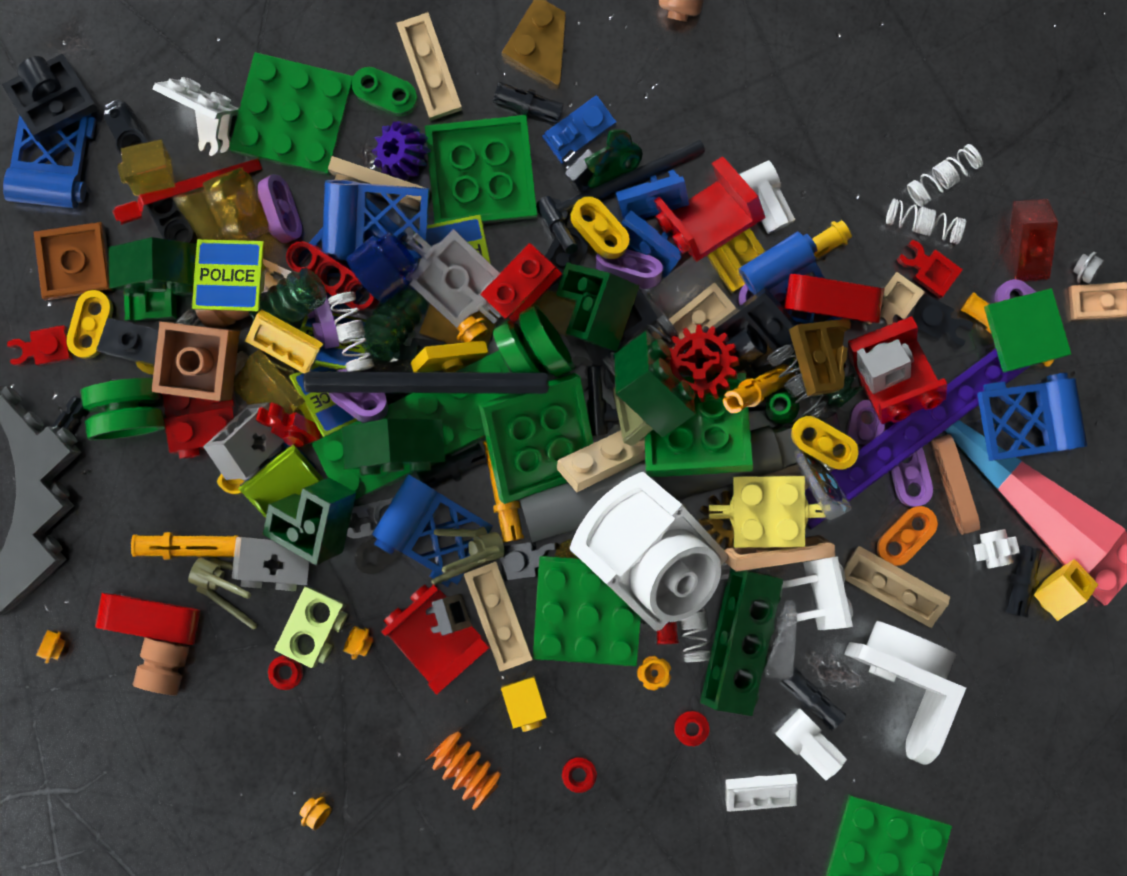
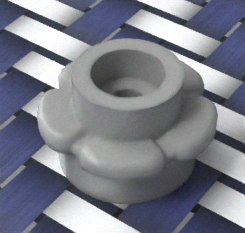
M1092 252L1089 256L1083 254L1080 257L1073 271L1078 274V282L1083 280L1091 284L1098 275L1104 260L1096 256L1097 252Z

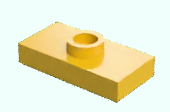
M262 309L256 315L245 342L304 374L311 370L323 345L319 340Z
M485 341L427 346L412 360L411 366L413 372H456L482 359L488 353Z

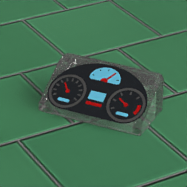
M801 449L795 450L794 457L802 476H805V482L826 519L830 521L849 512L852 507L827 464Z

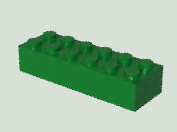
M498 350L456 372L510 371ZM412 393L389 404L387 415L383 419H442L446 457L486 439L478 404L508 394ZM357 420L349 425L360 424L362 422ZM342 428L311 443L327 477L356 492L354 504L405 479L408 474L411 476L417 473L410 472L409 465H404V471L382 472L381 468V474L364 476L359 475V469H345Z

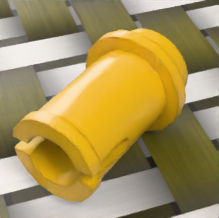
M842 220L838 223L835 221L831 222L830 228L812 238L818 249L814 253L816 260H819L841 244L846 246L848 240L852 238L849 228Z

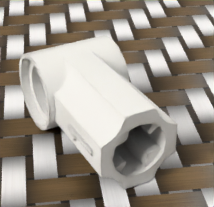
M769 160L739 174L759 196L766 217L761 221L767 234L779 231L795 221L780 190L781 182L779 176Z
M798 709L775 734L797 756L800 754L825 780H828L841 769L847 759L820 733L822 730L801 709Z

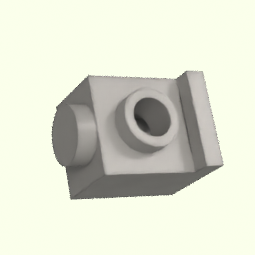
M897 339L891 343L878 344L868 353L865 352L864 348L857 350V367L873 394L911 377V363L914 362V358L906 343L901 345Z

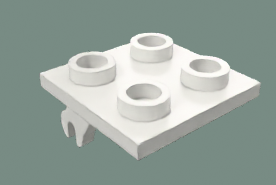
M181 77V80L169 79V81L154 84L153 90L195 110L199 137L198 147L200 151H204L208 142H210L211 149L209 155L217 154L221 146L219 140L223 141L220 152L224 153L229 150L231 142L229 132L232 116L237 115L239 108L230 105L231 99L216 92H212L210 95L200 90L201 85L186 77Z
M838 556L803 562L806 576L783 581L782 589L811 583L816 609L778 617V625L815 618L818 630L853 627L851 620L853 608L850 600L846 597L844 588L845 572L838 561Z

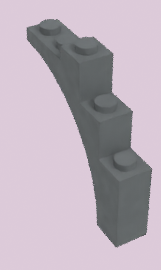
M0 385V423L9 440L15 465L16 500L12 524L4 547L0 552V616L8 615L67 560L61 553L63 548L60 543L51 535H45L55 523L74 507L68 499L70 494L61 483L53 482L52 480L82 453L75 445L77 439L66 428L62 427L60 429L59 427L47 426L43 430L42 428L45 426L43 421L32 411L27 412L19 403L22 401L21 397L8 385L5 387Z

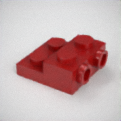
M234 389L232 400L226 401L162 393L166 413L164 423L169 453L179 454V459L200 456L199 450L205 449L203 446L238 415Z

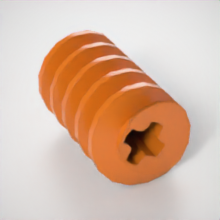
M457 731L449 735L425 760L435 756L436 760L432 769L435 771L445 766L446 770L442 779L445 781L455 776L456 780L452 789L455 791L465 787L466 790L462 799L465 801L475 797L476 800L472 809L476 810L499 786L497 782L501 773L496 771L487 775L491 763L487 761L478 765L481 753L477 751L468 755L471 743L467 741L458 745L461 733Z

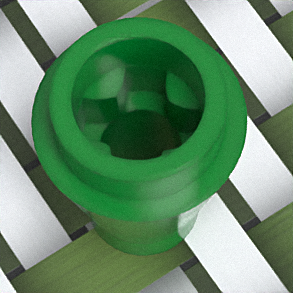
M778 390L772 393L766 400V414L770 420L777 424L792 422L799 413V402L795 404V401L798 400L797 397L792 398L787 390ZM780 399L787 401V408L783 411L775 409L776 402Z

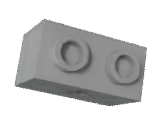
M269 402L248 405L203 446L226 480H247L259 472V465L263 461L281 451L283 439L271 433L272 427L264 426L256 421L260 407L269 411Z
M236 537L232 579L241 580V587L262 588V582L276 583L275 590L296 591L297 585H307L308 560L273 540ZM272 555L273 561L279 562L278 569H272L270 574V570L264 568L263 564L264 560H270Z

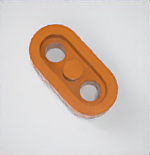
M924 506L908 509L879 539L877 543L878 556L894 566L907 563L935 534L938 521L934 512ZM916 517L923 521V527L919 531L915 530L912 526V521ZM892 542H896L899 545L900 550L897 555L890 554L888 550L889 544Z

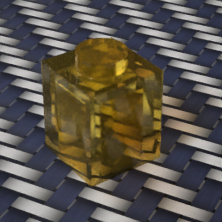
M162 139L121 148L122 163H118L119 176L123 184H129L135 196L175 187L172 160Z

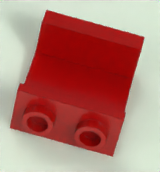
M723 156L711 163L718 181L690 198V205L670 210L660 197L654 200L659 214L655 217L665 233L671 231L674 235L672 236L673 241L680 252L684 254L688 251L696 262L766 218L759 196Z
M529 243L480 295L505 319L509 318L516 324L519 321L520 313L534 305L556 283L563 273L535 246Z
M912 316L848 341V358L881 424L890 421L900 422L915 411L923 408L925 410L933 409L946 400L947 382L945 378L938 380L917 341L918 326ZM897 339L901 345L906 343L914 358V362L911 363V377L873 394L857 367V350L864 348L865 352L868 353L878 344L891 343Z
M424 584L410 596L413 603L407 609L402 611L398 607L383 620L387 626L381 632L385 637L389 636L426 678L429 682L427 685L437 695L488 650L490 645L472 625L471 627L443 636L441 632L433 633L431 628L438 626L435 613L426 615V610L432 607L431 602L446 598L447 596L437 585L428 588Z

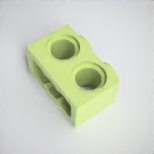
M305 586L274 650L310 668L317 667L319 662L324 664L333 647L328 642L334 630L340 632L348 616V613L344 612L346 603L310 586ZM320 602L325 603L330 609V616L324 623L318 622L313 616V609ZM303 634L310 635L314 639L315 647L310 654H304L298 648V640Z

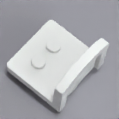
M644 472L622 481L606 493L588 512L578 527L570 546V550L655 631L661 630L668 622L684 620L698 612L713 596L720 581L721 566L728 558L727 553L687 509Z
M876 621L867 645L849 642L844 655L870 665L868 672L894 682L896 677L926 689L906 738V754L909 759L927 765L940 754L966 690L965 687L947 680L957 654L919 636Z

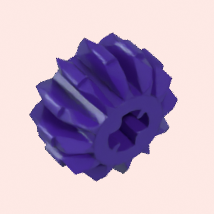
M393 121L391 126H382L383 135L374 137L378 145L375 149L371 150L377 156L373 164L381 169V173L404 181H408L410 176H419V166L428 165L424 160V155L431 152L428 147L424 146L428 137L420 133V129L411 123L406 124L401 121Z

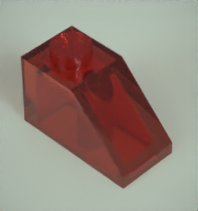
M1048 199L1013 201L1010 236L1014 278L1016 280L1050 279L1058 221Z

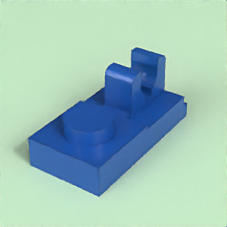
M596 95L542 135V138L560 163L563 164L562 158L570 150L576 153L580 152L616 126L617 122Z
M675 170L668 171L669 177L657 180L656 175L650 177L651 183L647 182L615 192L622 220L630 211H633L642 219L658 215L659 211L654 202L658 197L665 202L670 210L690 205L683 176L679 177Z
M630 211L621 222L629 234L627 249L658 259L663 266L662 277L666 279L682 257V253L667 240L671 233L663 232L660 235L644 219Z

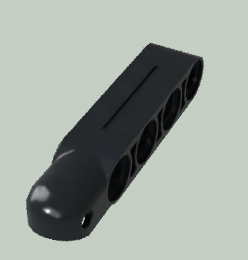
M114 100L106 104L104 107V119L116 140V149L139 193H145L173 184L132 108L122 100ZM139 140L142 142L141 148L137 153L128 154V147L133 141ZM150 170H157L155 181L144 184L143 178L145 173ZM179 195L146 205L163 239L174 240L176 232L181 229H188L189 236L185 242L197 244V239H200L199 232ZM167 199L173 200L172 209L168 213L160 214L159 205L161 202Z

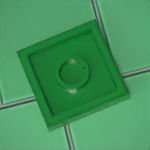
M1052 288L984 306L1003 373L1071 355Z

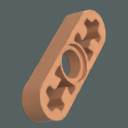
M950 434L932 439L931 443L935 460L959 532L964 535L980 530L979 517L954 439Z

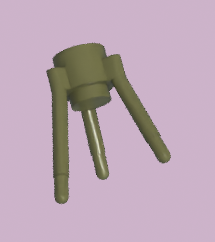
M485 527L476 529H435L434 534L437 536L473 537L474 539L468 544L470 556L443 566V574L433 578L431 583L437 585L477 566L488 564L489 561L501 559L504 555L502 538L497 532L487 533Z
M201 557L198 558L190 571L188 582L198 586L197 592L208 596L251 629H256L257 624L213 591L222 587L246 599L251 597L250 592L223 580L225 572L220 569L233 570V563L222 561L216 557H211L209 561Z

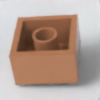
M159 322L152 392L216 401L232 400L240 331L174 322Z

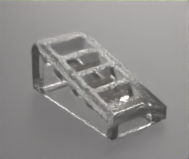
M786 600L770 639L766 655L767 664L763 671L766 678L791 679L793 677L797 612L793 600Z

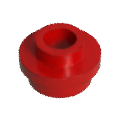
M285 655L275 658L268 668V678L271 684L280 690H290L296 687L303 677L301 663ZM283 666H288L292 670V675L289 679H284L280 675V670Z
M684 712L675 722V735L684 745H700L709 735V723L699 712ZM694 722L698 725L699 730L695 735H688L685 729L688 723Z
M573 758L563 767V783L572 792H586L596 782L597 773L595 766L586 758ZM577 768H581L586 772V777L582 781H576L572 776L573 771Z

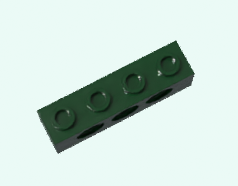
M730 567L700 703L717 711L753 716L755 705L759 700V686L762 673L767 665L766 655L770 638L775 630L774 620L778 603L781 601L783 594L782 585L784 579L751 570L736 572ZM754 603V609L750 613L751 605ZM747 636V641L742 647L743 640ZM739 671V676L735 680V675Z

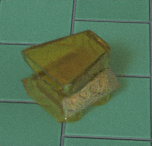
M243 168L219 175L203 182V187L173 197L176 206L201 240L249 241L269 232L263 206L255 196V183Z

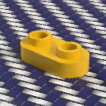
M583 197L575 203L571 212V222L576 230L601 257L606 259L621 257L629 245V234L622 224L600 200L594 197ZM588 215L592 218V221H585L582 216ZM605 241H612L615 247L607 246Z
M90 290L78 298L68 331V349L71 353L83 359H91L101 353L96 349L107 318H112V301L100 291ZM100 304L101 312L93 315L91 312L92 306ZM91 336V346L84 348L82 345L83 339Z
M805 416L798 419L792 427L791 437L794 444L802 451L830 467L843 470L851 467L856 462L859 453L856 442L845 433L814 416ZM809 427L813 428V436L809 439H804V430ZM838 444H842L843 452L837 456L833 455V448Z

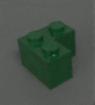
M150 237L109 247V288L124 290L125 296H144L145 291L165 292L167 289H174V295H193L197 244Z
M566 263L556 295L576 304L565 334L617 352L640 285L609 272Z
M646 330L614 354L616 395L663 438L695 415L694 398L696 396L694 390L686 381H680L672 374L670 368L671 352L666 343L659 338L655 339Z
M382 419L342 427L345 469H359V475L361 476L381 474V468L382 472L404 471V465L410 466V472L430 471L431 464L445 462L442 419Z
M331 478L302 488L301 496L295 493L268 505L262 535L309 562L319 565L343 553L356 492Z

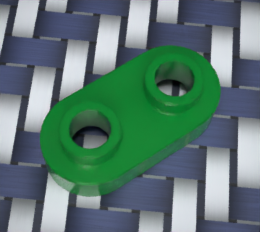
M373 67L359 69L352 78L351 84L355 96L368 105L395 116L409 115L417 106L418 97L415 88L411 83ZM366 79H373L375 81L371 88H364L362 86ZM399 91L404 92L406 97L402 101L394 100L395 93Z

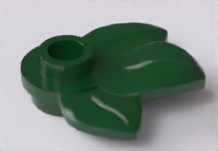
M620 129L610 130L607 136V147L584 159L587 167L594 173L588 182L590 188L597 187L638 167L643 152L638 144L632 142L631 135L627 131Z

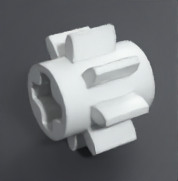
M1006 529L980 534L981 543L973 545L976 560H986L987 569L1013 564L1012 554L1020 553L1017 537H1007Z

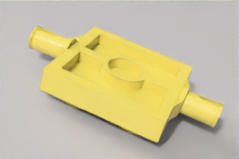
M733 476V496L730 505L709 504V511H723L722 513H709V520L730 519L734 529V548L805 547V527L808 518H829L830 512L815 511L830 510L829 503L808 504L805 496V476Z

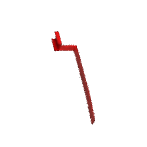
M257 158L141 193L138 195V202L135 200L116 206L112 212L116 221H120V225L142 219L144 205L261 170L262 166Z

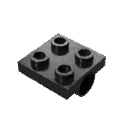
M63 53L48 61L41 56H33L26 59L17 69L18 76L2 84L4 91L36 142L97 111L94 101Z
M765 287L713 326L717 331L716 337L726 333L729 338L726 345L734 343L737 351L731 356L738 357L740 365L734 368L738 371L745 370L751 378L756 379L758 376L776 367H772L770 362H768L767 358L769 355L785 345H791L792 350H794L789 329L798 324Z

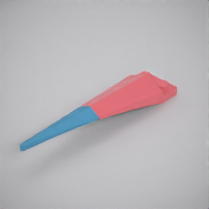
M960 420L944 430L952 436L954 442L996 487L1063 566L1075 559L1098 583L1092 596L1104 606L1108 605L1127 583L1126 529L1016 457L989 461L985 437ZM998 446V452H1006V450Z

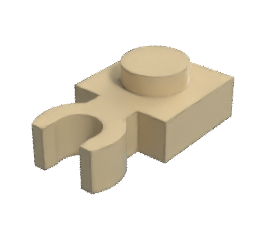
M898 272L895 273L884 288V306L881 311V317L886 320V326L893 324V317L895 315L905 319L925 292Z

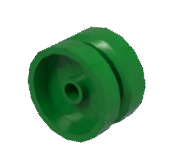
M534 304L520 313L519 323L521 328L511 321H506L493 329L495 342L513 373L548 374L549 372L551 375L560 378L575 370V364L567 346L550 319L538 305Z
M153 378L120 379L94 384L81 389L83 408L90 412H102L92 415L85 421L87 439H121L150 434L165 429L163 411L156 407H143L153 404L160 398V393L152 392Z

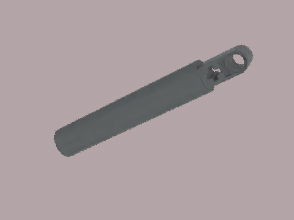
M827 412L818 418L841 431L836 412ZM796 421L775 427L767 425L750 430L753 461L752 472L651 477V479L678 501L732 485L733 476H763L783 470V466L804 461L803 454L806 452L799 449L791 437L792 427ZM811 427L805 429L803 432L804 439L811 438L814 434V429ZM836 445L833 448V452L842 449L843 445ZM645 461L634 464L579 492H576L567 483L521 498L520 502L532 543L577 530L588 512L606 493L622 481L638 473L644 472L646 474Z

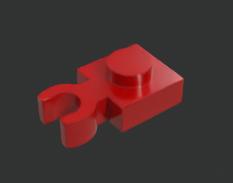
M911 240L907 246L915 251V259H908L901 254L897 261L903 267H914L917 269L918 272L913 279L941 299L963 269L936 249L930 256H927L923 246L918 241Z
M64 325L29 332L31 342H25L20 339H12L7 342V347H21L22 355L19 358L10 360V363L15 366H24L32 358L35 360V365L39 367L73 360L72 353L67 346V327Z
M276 403L270 404L269 411L263 407H260L258 410L256 421L264 426L272 427L271 433L282 438L284 443L289 446L294 444L295 447H301L320 439L321 433L317 425L297 412L288 414L282 406Z

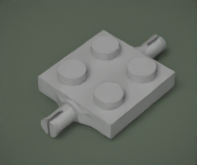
M453 229L441 242L432 247L418 233L414 234L413 238L422 247L412 238L407 242L422 258L418 267L406 278V281L455 327H458L469 315L478 310L492 324L497 321V318L488 310H491L498 318L502 316L480 295L500 272L457 231Z

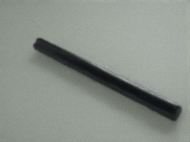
M308 371L304 374L303 385L304 390L308 393L546 394L549 390V376L547 373Z

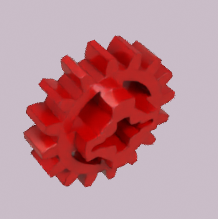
M701 324L697 325L696 333L692 334L687 328H684V338L679 339L676 336L671 338L675 345L674 349L669 348L671 352L670 368L672 374L680 381L686 380L679 373L691 375L694 379V384L686 382L692 387L695 394H698L701 402H705L706 394L711 393L717 399L719 398L717 389L722 387L724 390L729 391L730 386L727 379H737V372L731 368L740 365L738 357L731 356L737 351L734 343L726 345L729 340L726 333L716 337L717 331L714 326H711L707 333L703 332ZM707 343L716 346L722 354L712 352L707 347ZM692 345L685 354H682L686 348ZM699 358H705L706 362L703 363V368L697 369L696 365L699 363ZM716 373H720L713 381L709 382Z

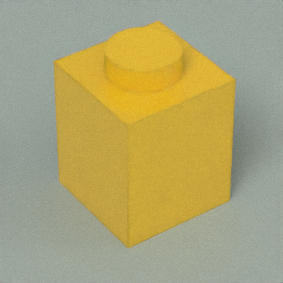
M1073 559L1045 578L1034 596L1039 600L1041 606L1058 621L1086 603L1097 588L1098 583Z
M535 676L501 687L513 729L521 726L522 732H526L543 726L541 720L547 718V713Z

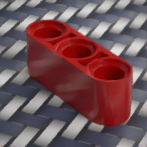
M301 241L292 244L288 248L286 253L288 266L332 296L346 292L356 293L359 287L366 286L370 292L368 301L362 305L357 303L356 299L344 303L350 308H358L359 311H371L379 305L381 292L377 285L341 261L333 259L318 246ZM309 249L312 254L311 263L306 267H302L299 264L298 257L303 250ZM337 267L341 273V278L336 285L331 286L327 281V274L332 268Z
M790 274L784 309L880 323L885 289L813 276Z
M102 593L95 628L194 645L201 610Z

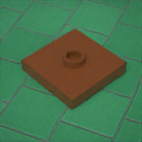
M102 222L34 231L43 300L80 296L90 290L100 292L113 291V289L109 288V257L105 226Z

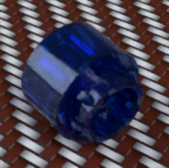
M387 233L381 238L377 235L371 236L346 257L348 265L361 284L373 297L383 304L387 303L413 281L410 274L417 269V263L410 251L392 233Z

